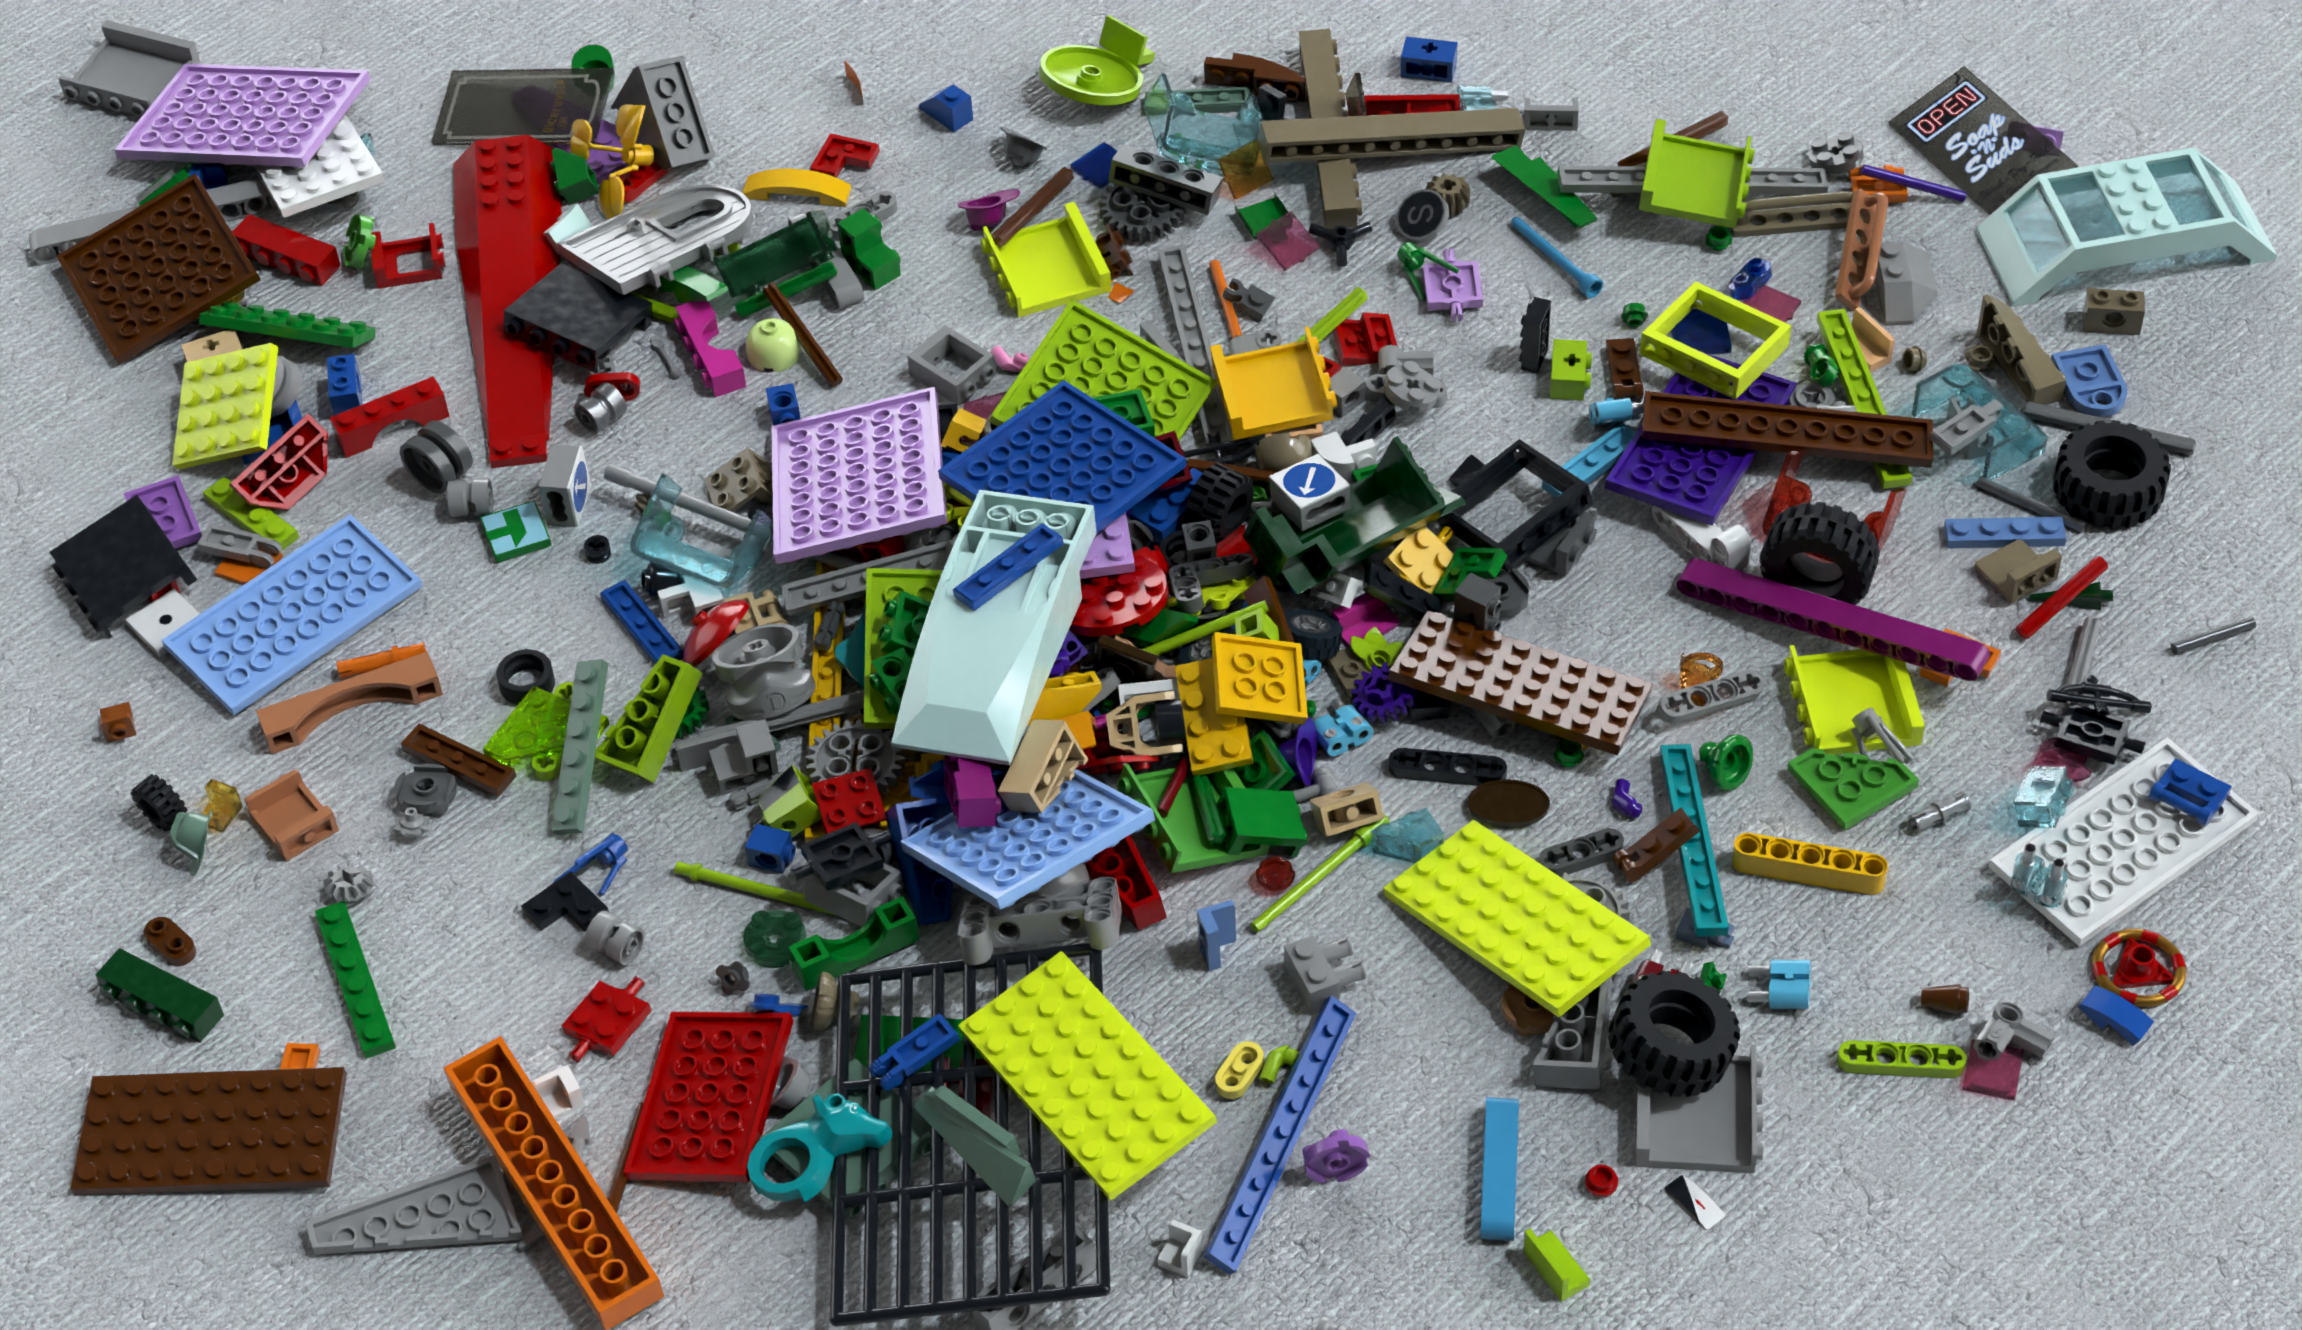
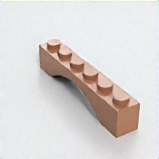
M427 651L256 710L271 754H275L300 745L321 723L350 708L376 702H403L416 705L442 696L443 693L438 675Z

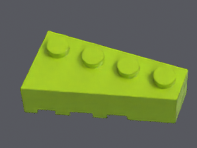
M663 654L640 685L641 690L634 700H629L623 708L625 712L615 726L611 725L605 733L607 737L599 748L596 747L595 759L605 765L655 783L703 673L686 662Z

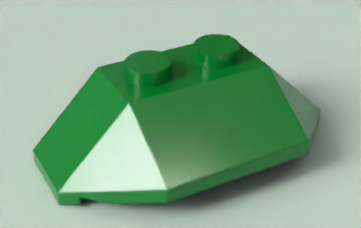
M1163 608L1146 624L1139 626L1137 622L1123 628L1124 633L1117 634V636L1127 640L1128 638L1136 639L1135 645L1148 647L1186 632L1197 624L1198 617Z

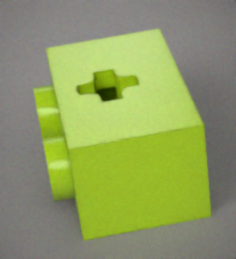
M1553 339L1550 399L1584 401V389H1590L1591 372H1586V369H1591L1592 352H1587V341Z

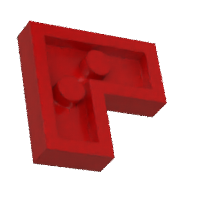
M830 133L810 166V171L824 173L837 178L845 164L870 169L880 152L879 144Z

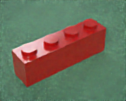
M250 214L232 231L249 259L257 261L264 266L278 269L285 274L299 277L306 282L323 286L341 266L336 246Z

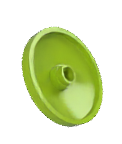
M1063 45L1052 48L1043 54L1039 66L1040 78L1050 89L1069 99L1087 104L1119 105L1130 102L1139 96L1143 84V75L1135 64L1112 51L1094 46Z

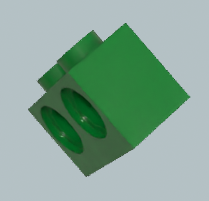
M903 647L872 661L870 675L868 676L875 692L879 691L884 697L883 702L886 710L890 715L894 714L896 718L898 717L902 701L901 697H903L912 664L911 658ZM893 673L896 674V676L891 677L887 676L886 674Z

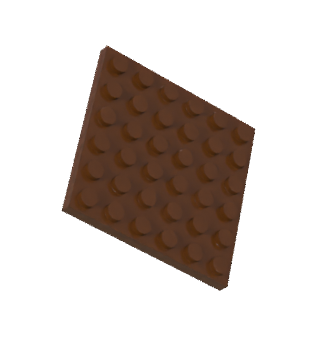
M196 173L56 256L119 365L200 317V313L210 310L211 306L222 304L261 280Z

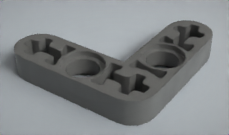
M1238 553L1171 567L1169 569V578L1178 611L1193 614L1204 608L1201 585L1252 575L1254 573L1253 557L1248 553Z

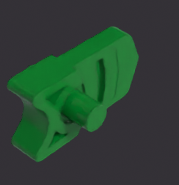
M1713 961L1704 963L1700 978L1704 980L1703 984L1708 987L1713 986L1721 992L1727 977L1726 973H1718Z

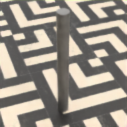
M1980 476L1976 483V487L2042 516L2062 517L2065 526L2081 533L2086 528L2087 522Z

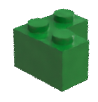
M862 208L837 223L841 253L853 272L870 287L877 290L901 276L900 256L896 250L890 249L883 243L881 236L882 224L877 216L871 215Z

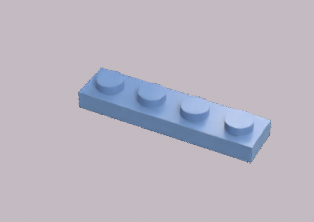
M2062 517L1945 519L1944 521L1947 548L2004 547L2018 539L2023 540L2029 547L2065 546L2066 533Z

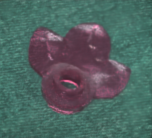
M2056 737L2048 739L2040 745L2039 754L2033 761V770L2039 776L2044 778L2059 777L2071 782L2083 781L2091 776L2092 772L2084 767L2087 756L2055 747Z

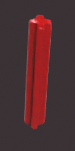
M2101 556L2092 559L2016 627V632L2023 639L2030 638L2106 571L2108 563Z

